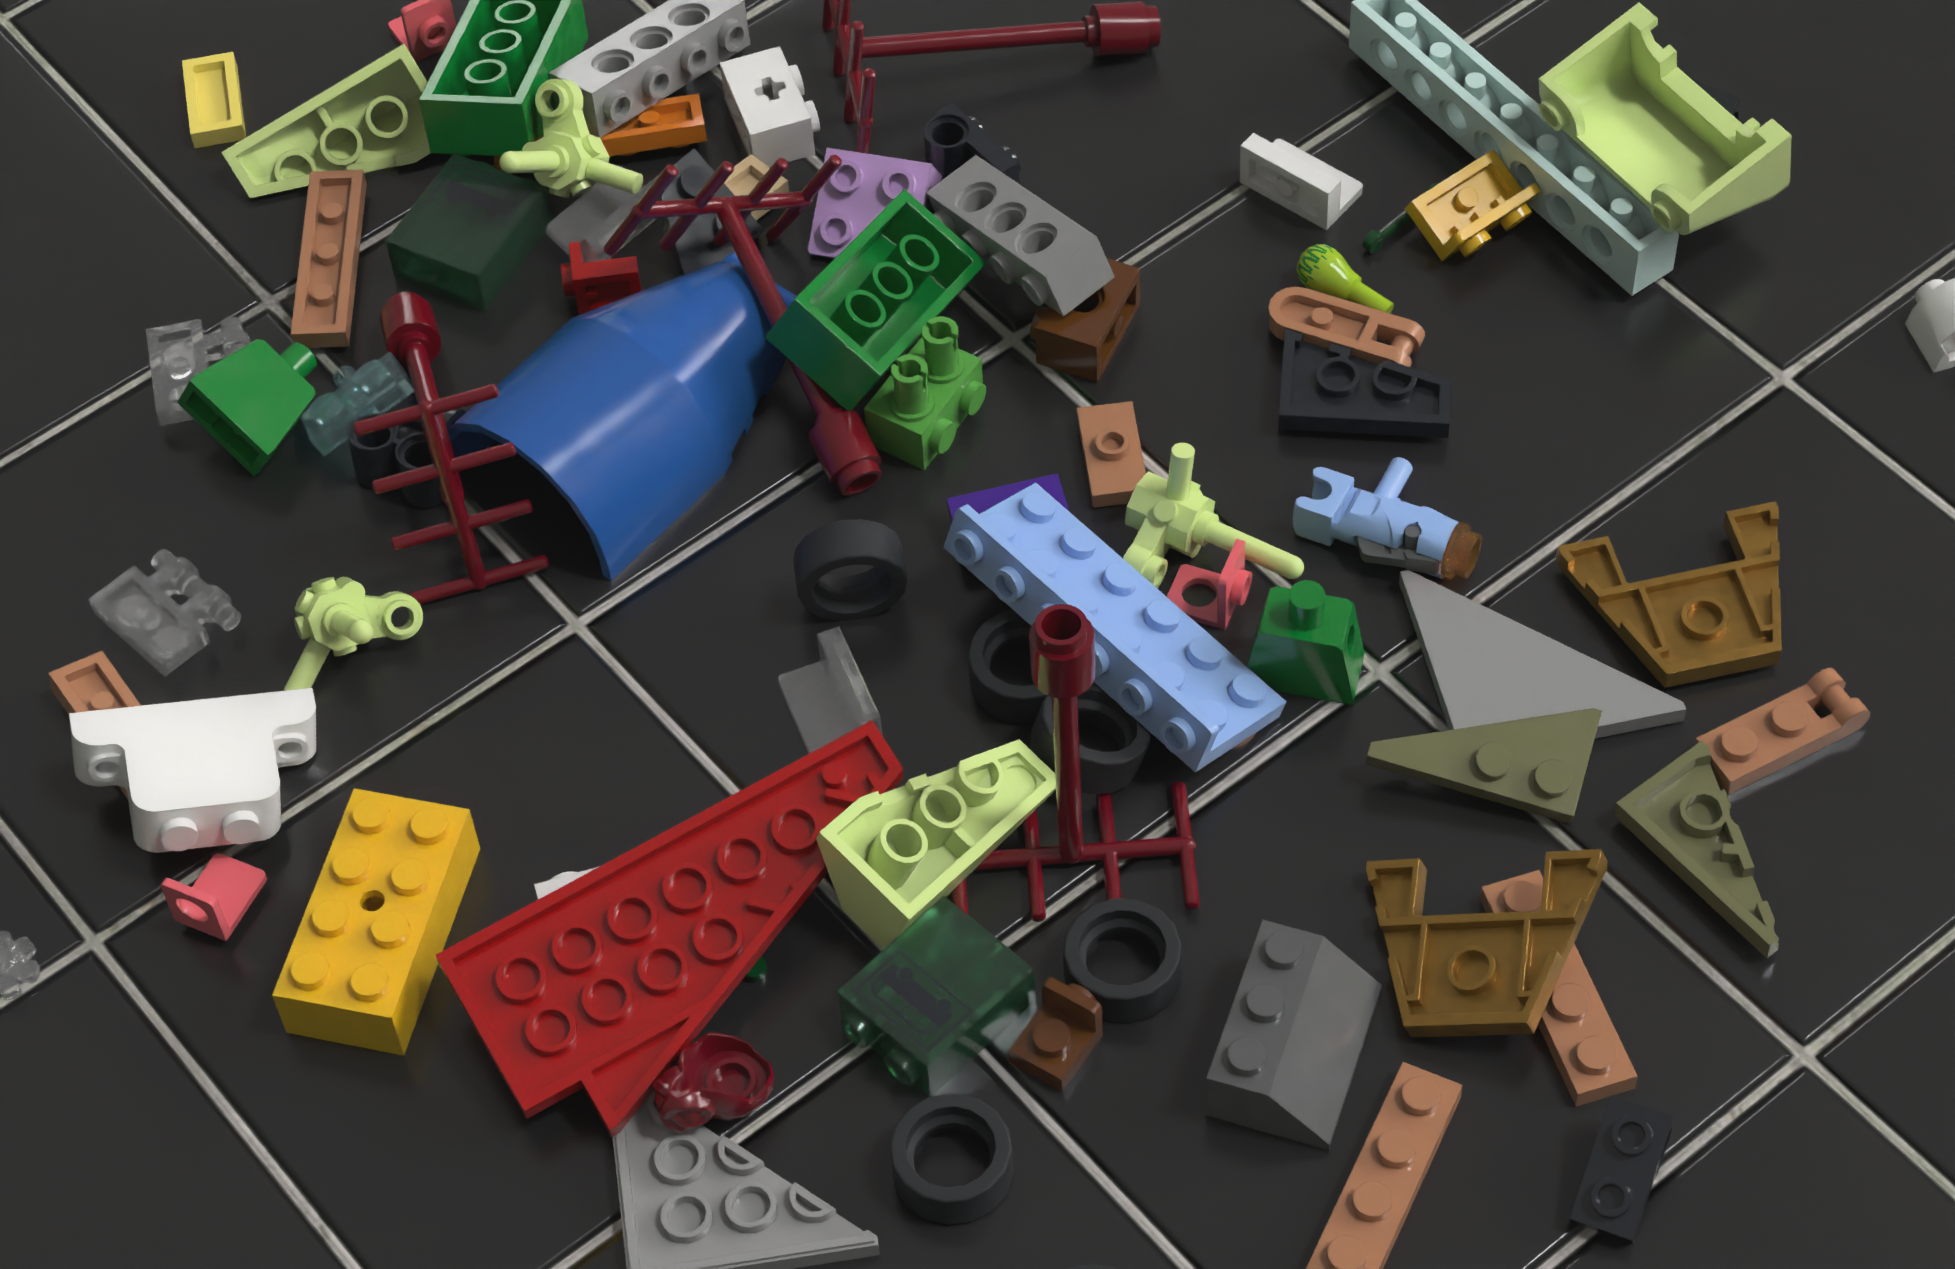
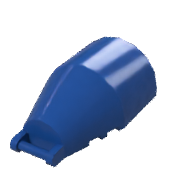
M734 252L722 261L715 262L572 318L497 385L499 390L498 398L476 403L448 429L455 457L484 450L495 440L502 444L512 442L516 448V453L538 469L568 501L591 537L601 564L603 576L612 581L726 474L733 461L731 453L742 433L747 434L753 423L752 414L763 394L768 395L787 357L765 338L772 327ZM775 283L788 308L797 296Z

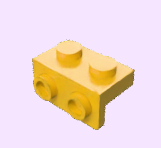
M1493 149L1412 200L1405 207V210L1441 261H1444L1459 250L1464 257L1473 254L1492 239L1488 232L1500 224L1505 231L1518 225L1533 213L1528 204L1541 193V190L1536 183L1523 190Z

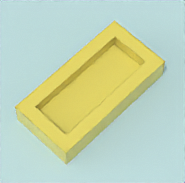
M227 52L182 60L189 128L194 148L235 142L246 138L238 67L234 53Z

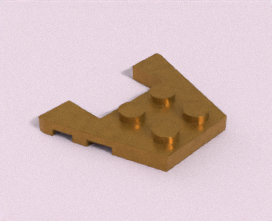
M1776 501L1725 512L1723 527L1738 561L1627 583L1608 536L1557 547L1556 562L1558 567L1664 688L1779 664L1782 644L1781 597L1778 580L1780 550L1777 525L1779 521V508Z
M1602 850L1546 852L1541 908L1538 911L1422 916L1427 869L1420 858L1367 861L1366 872L1368 880L1373 887L1377 903L1375 909L1379 926L1385 936L1389 958L1387 959L1403 1026L1411 1038L1534 1034L1607 870L1608 861Z

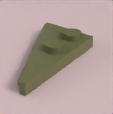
M1590 708L1374 741L1370 744L1365 764L1570 824L1575 815L1602 710Z
M1700 741L1616 803L1614 816L1762 955L1768 958L1779 948V938L1774 931L1775 919L1768 901H1762L1753 878L1755 867L1739 825L1731 819V804L1725 789L1720 790L1711 768L1712 754L1707 744Z

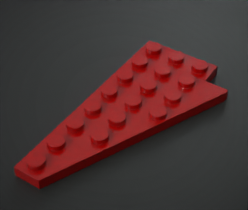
M873 720L435 955L441 970L526 1119L583 1088L610 1136L613 1137L623 1130L654 1091L655 1080L660 1079L669 1068L674 1066L679 1059L681 1051L690 1046L828 873L816 839L819 832L858 798L876 791L879 794L894 790L903 779V767Z

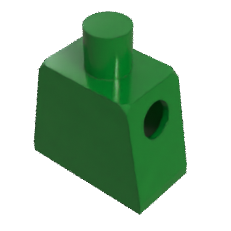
M256 339L191 378L177 403L255 477L284 441L316 395L314 387L304 378L317 367V360L313 353L299 342H294L279 355L265 340Z
M1311 580L1299 581L1291 589L1279 586L1270 588L1254 634L1246 667L1274 691L1353 705L1365 654L1354 603L1346 598L1325 595L1324 588L1319 583Z

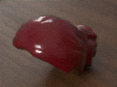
M710 1032L700 1037L691 1046L682 1050L679 1055L678 1065L669 1068L660 1079L655 1080L653 1088L655 1090V1102L658 1106L660 1120L668 1129L682 1133L686 1132L689 1128H696L707 1123L711 1118L729 1121L750 1115L767 1100L774 1089L775 1080L771 1063L761 1057L749 1042L732 1035Z

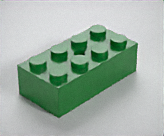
M582 0L469 1L419 98L430 153L453 154L459 157L470 155L502 156L503 153L508 151H522L526 143L536 142L542 138L544 134L543 121L535 104L536 92L542 83L550 80L549 72L582 52L588 40ZM551 94L550 105L555 110L553 94Z
M904 189L792 301L765 338L847 411H852L888 373L892 364H896V359L903 356L922 336L923 325L928 327L926 321L941 316L987 262Z

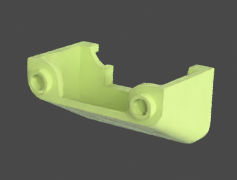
M1639 2L1539 78V93L1542 102L1539 104V111L1545 122L1556 131L1561 129L1565 131L1650 209L1657 224L1668 233L1676 231L1681 235H1687L1774 198L1787 188L1790 183L1792 135L1774 119H1770L1761 127L1760 123L1753 117L1744 124L1738 121L1677 67V51L1670 44L1662 49L1656 43L1651 30L1658 25V18Z

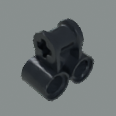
M414 391L404 397L397 410L417 405ZM458 408L444 412L447 429L461 418L466 411ZM366 414L358 417L351 423L348 429V440L355 476L360 483L367 487H372V481L432 464L420 419L362 436L355 434L353 423L382 414ZM436 478L401 488L403 497L413 506L422 508L433 507L443 502Z

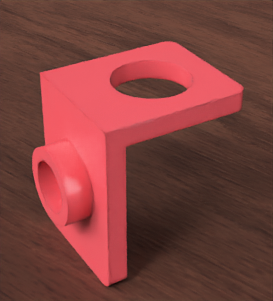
M418 0L403 7L400 11L401 16L388 23L392 35L400 45L403 43L406 45L415 62H419L444 50L456 28L451 0Z
M1236 539L1221 574L1188 564L1181 565L1166 597L1195 622L1225 630L1236 604L1242 606L1245 603L1252 582V572L1245 570L1246 541ZM1193 584H1205L1215 591L1216 598L1209 605L1197 607L1188 604L1183 599L1182 594L1187 587Z
M217 853L213 855L192 887L170 878H165L160 887L175 921L227 941L266 883L267 876L259 868Z

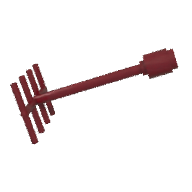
M824 0L822 28L830 31L835 26L836 30L833 74L843 76L846 72L847 76L844 120L851 123L857 118L856 152L869 154L871 126L873 124L872 112L876 72L871 68H867L862 72L861 59L1083 42L1085 47H1092L1096 57L1145 54L1148 48L1158 47L1161 39V23L1158 9L1155 5L1145 6L1142 1L1093 4L1089 15L1083 16L1082 21L871 37H863L864 24L861 21H854L850 26L851 0Z
M831 155L802 191L768 193L789 166L784 158H778L749 195L713 197L734 171L732 163L724 161L694 199L657 201L678 175V169L674 165H667L639 202L632 206L629 215L604 245V251L610 256L615 255L642 219L680 216L659 242L662 250L670 251L698 215L716 214L722 228L714 236V243L719 247H723L728 241L730 242L771 327H773L785 312L787 306L744 221L752 211L786 209L766 233V237L770 242H777L804 208L811 205L814 196L839 168L842 160L837 155ZM787 358L817 417L814 421L815 427L808 434V440L830 484L834 487H839L841 494L845 496L855 495L871 488L882 478V472L879 468L881 457L859 413L837 408L832 397Z
M400 292L391 296L380 313V327L386 351L391 361L409 370L417 405L354 422L353 429L357 436H362L420 419L432 464L372 481V487L378 495L436 478L441 499L447 505L451 521L392 537L391 546L394 551L456 534L468 573L467 577L409 593V595L415 598L421 605L473 589L482 590L487 585L547 569L549 567L548 558L546 555H541L485 571L472 529L532 513V503L529 499H525L468 516L463 500L464 490L459 471L515 456L516 448L512 442L455 457L443 413L498 398V387L493 383L439 398L430 365L441 349V337L434 311L429 302L415 293Z
M1068 604L1049 606L1039 613L1030 628L1029 647L1033 683L1043 694L1052 697L1059 846L1040 847L1036 809L1023 821L1025 848L993 851L974 870L1027 866L1031 919L1035 922H1042L1046 919L1042 865L1103 861L1106 899L1111 900L1122 898L1118 859L1179 855L1185 908L1196 910L1200 907L1194 857L1196 842L1192 838L1185 783L1178 781L1171 785L1177 837L1116 841L1111 793L1096 794L1101 843L1083 844L1077 696L1087 691L1095 680V632L1091 622L1077 607ZM966 878L952 891L954 925L958 928H964L969 925Z

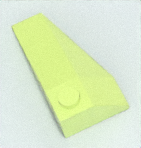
M403 43L221 153L250 198L308 186L310 171L363 169L365 174L367 172L415 163L430 154L419 98L428 81Z
M1018 739L961 760L957 767L929 777L925 773L909 779L905 786L883 794H879L876 791L858 798L822 829L816 837L841 909L887 953L935 909L1056 790L1055 773Z

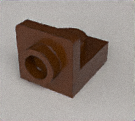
M1049 977L1042 986V1005L1008 1050L1009 1063L1063 1092L1103 1036L1101 1004L1084 987L1074 983L1066 985L1053 977Z

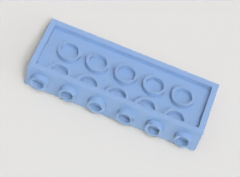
M1037 483L1030 485L980 514L968 504L956 510L944 548L1031 626L1039 613L1049 606L1068 604L1080 609L1091 622L1095 632L1096 673L1094 682L1194 772H1197L1280 717L1287 701Z

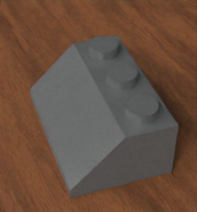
M1262 920L1206 1078V1116L1329 1151L1381 994L1382 985L1324 936Z

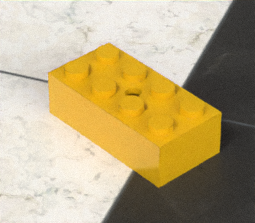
M353 789L272 994L286 1033L405 1055L438 965L435 955L444 949L480 851L470 809Z

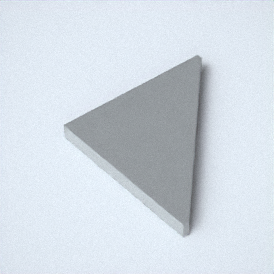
M1410 570L1400 572L1399 585L1449 730L1590 708L1602 710L1595 739L1684 721L1686 707L1683 701Z
M655 1090L623 1130L613 1136L627 1269H794L880 1255L878 1238L869 1230L863 1231L838 1215L834 1207L796 1182L791 1184L765 1167L764 1161L724 1135L719 1137L703 1125L689 1128L686 1132L682 1133L668 1129L659 1118L658 1106L655 1102Z

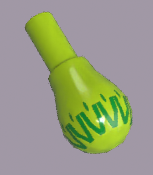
M1316 244L1308 247L1301 253L1297 262L1296 274L1299 282L1305 288L1383 312L1391 313L1394 303L1363 284L1361 277L1351 269L1344 257L1333 247L1325 244Z

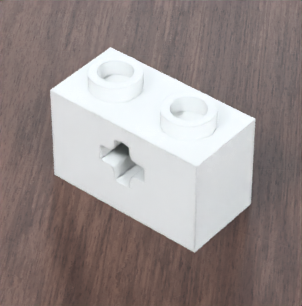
M780 46L720 62L724 99L748 156L752 154L771 167L778 158H784L787 162L815 155L813 133L820 131L817 110L812 100L804 102L802 95L805 94L798 66L796 64L788 66Z

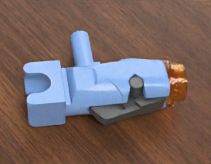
M1400 457L1392 459L1374 493L1355 488L1354 477L1324 467H1316L1313 469L1312 478L1314 479L1312 499L1304 496L1299 497L1294 505L1293 528L1298 536L1327 546H1331L1334 539H1338L1358 547L1361 559L1364 562L1404 567L1406 570L1426 573L1441 579L1444 577L1453 579L1455 575L1467 579L1475 567L1482 545V535L1471 531L1470 524L1453 520L1426 506L1419 507L1397 498L1413 470L1410 462Z

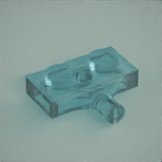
M391 352L379 360L365 363L357 372L350 366L340 367L345 377L338 370L333 375L334 382L339 389L333 393H325L318 397L310 405L308 411L300 416L311 442L323 456L348 440V429L351 423L358 417L370 413L384 414L414 392L403 366Z

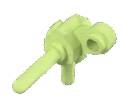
M550 79L542 83L536 92L535 104L538 113L542 117L544 137L536 142L526 143L522 151L503 153L499 160L501 169L506 173H534L540 185L549 187V193L561 197H569L570 192L573 197L582 195L592 189V186L596 183H601L634 195L638 194L643 184V175L610 164V157L601 138L589 134L582 111L583 94L579 86L568 79ZM554 91L559 96V106L556 110L550 105V96Z
M1177 443L1173 445L1168 480L1148 471L1136 484L1126 507L1125 524L1139 530L1123 559L1156 588L1160 586L1167 571L1168 561L1164 559V556L1169 548L1194 558L1201 546L1205 547L1208 543L1231 552L1236 539L1246 541V560L1289 579H1296L1302 575L1304 564L1299 557L1219 522V516L1214 513L1215 501L1203 496L1199 489L1201 485L1191 481L1195 449L1190 444Z
M328 577L313 582L311 584L312 587L305 589L299 596L295 605L297 617L294 618L295 627L300 639L303 640L309 637L310 639L284 691L311 688L331 649L334 656H342L357 650L356 645L365 644L372 638L387 636L395 640H404L412 637L418 632L423 622V611L420 604L412 596L399 591L388 592L381 597L365 595L364 587L348 577H340L336 581L334 577ZM398 607H406L409 611L407 623L401 627H394L391 622L393 611Z

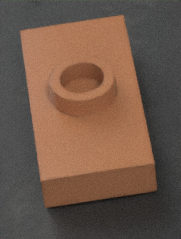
M1133 402L1077 408V423L1092 508L1128 504L1136 484L1146 474Z

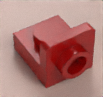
M580 241L569 243L571 263L561 264L562 282L565 296L575 295L579 315L642 291L636 256L584 262Z

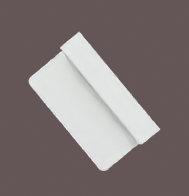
M1253 133L1240 145V183L1325 230L1362 195L1363 184L1282 139H1276L1271 143Z

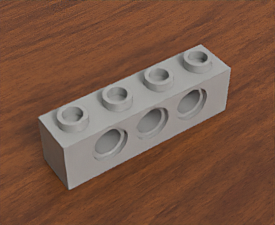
M668 0L549 72L550 79H568L579 86L583 94L582 111L589 134L601 138L714 68L720 62L725 61L751 45L745 0ZM554 91L552 94L556 110L559 106V96Z
M977 155L926 192L935 211L933 215L981 258L992 265L997 275L1005 283L1011 284L1013 281L1016 282L1038 306L1045 303L1064 317L1115 277L1097 236Z

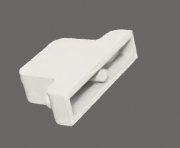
M313 688L69 713L72 755L76 777L81 782L90 786L119 785L124 787L128 794L134 841L143 850L155 853L230 844H246L273 837L281 826L278 768L302 764L311 759L316 752V704Z

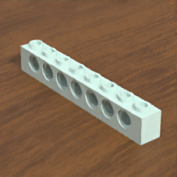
M1354 0L1351 2L1349 48L1475 159H1479L1494 149L1523 190L1536 183L1541 193L1528 205L1631 296L1673 270L1679 233L1676 231L1668 233L1663 230L1653 218L1650 209L1565 131L1562 129L1556 131L1545 122L1540 114L1537 102L1418 0Z

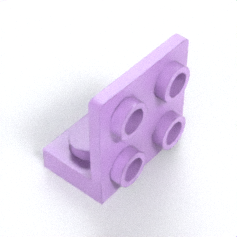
M826 148L824 163L834 154L841 158L842 164L818 192L808 245L809 253L813 256L835 259L904 189L926 207V192L941 182L942 175L931 163Z

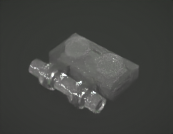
M227 317L223 319L220 323L221 331L205 334L201 319L146 329L155 408L161 426L194 420L177 403L189 380L210 367L209 361L222 360L250 343V337L243 331L242 322L239 318Z
M162 549L152 558L151 566L156 572L150 577L143 574L137 567L132 566L88 600L94 614L166 677L210 643L207 630L202 624L205 622H216L225 631H230L239 624L241 614L231 605L230 596L219 586H209L198 577L199 570L185 557H175L167 549ZM172 594H184L189 600L180 606L170 596Z

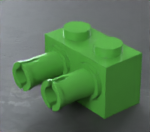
M944 316L934 317L926 321L928 327L923 325L922 337L907 355L896 359L897 365L892 364L890 377L864 408L866 429L875 447L923 470L927 468L938 453L943 454L949 449L957 428L968 414L974 415L980 409L986 395V386L983 384L982 359L958 348V326L955 321Z

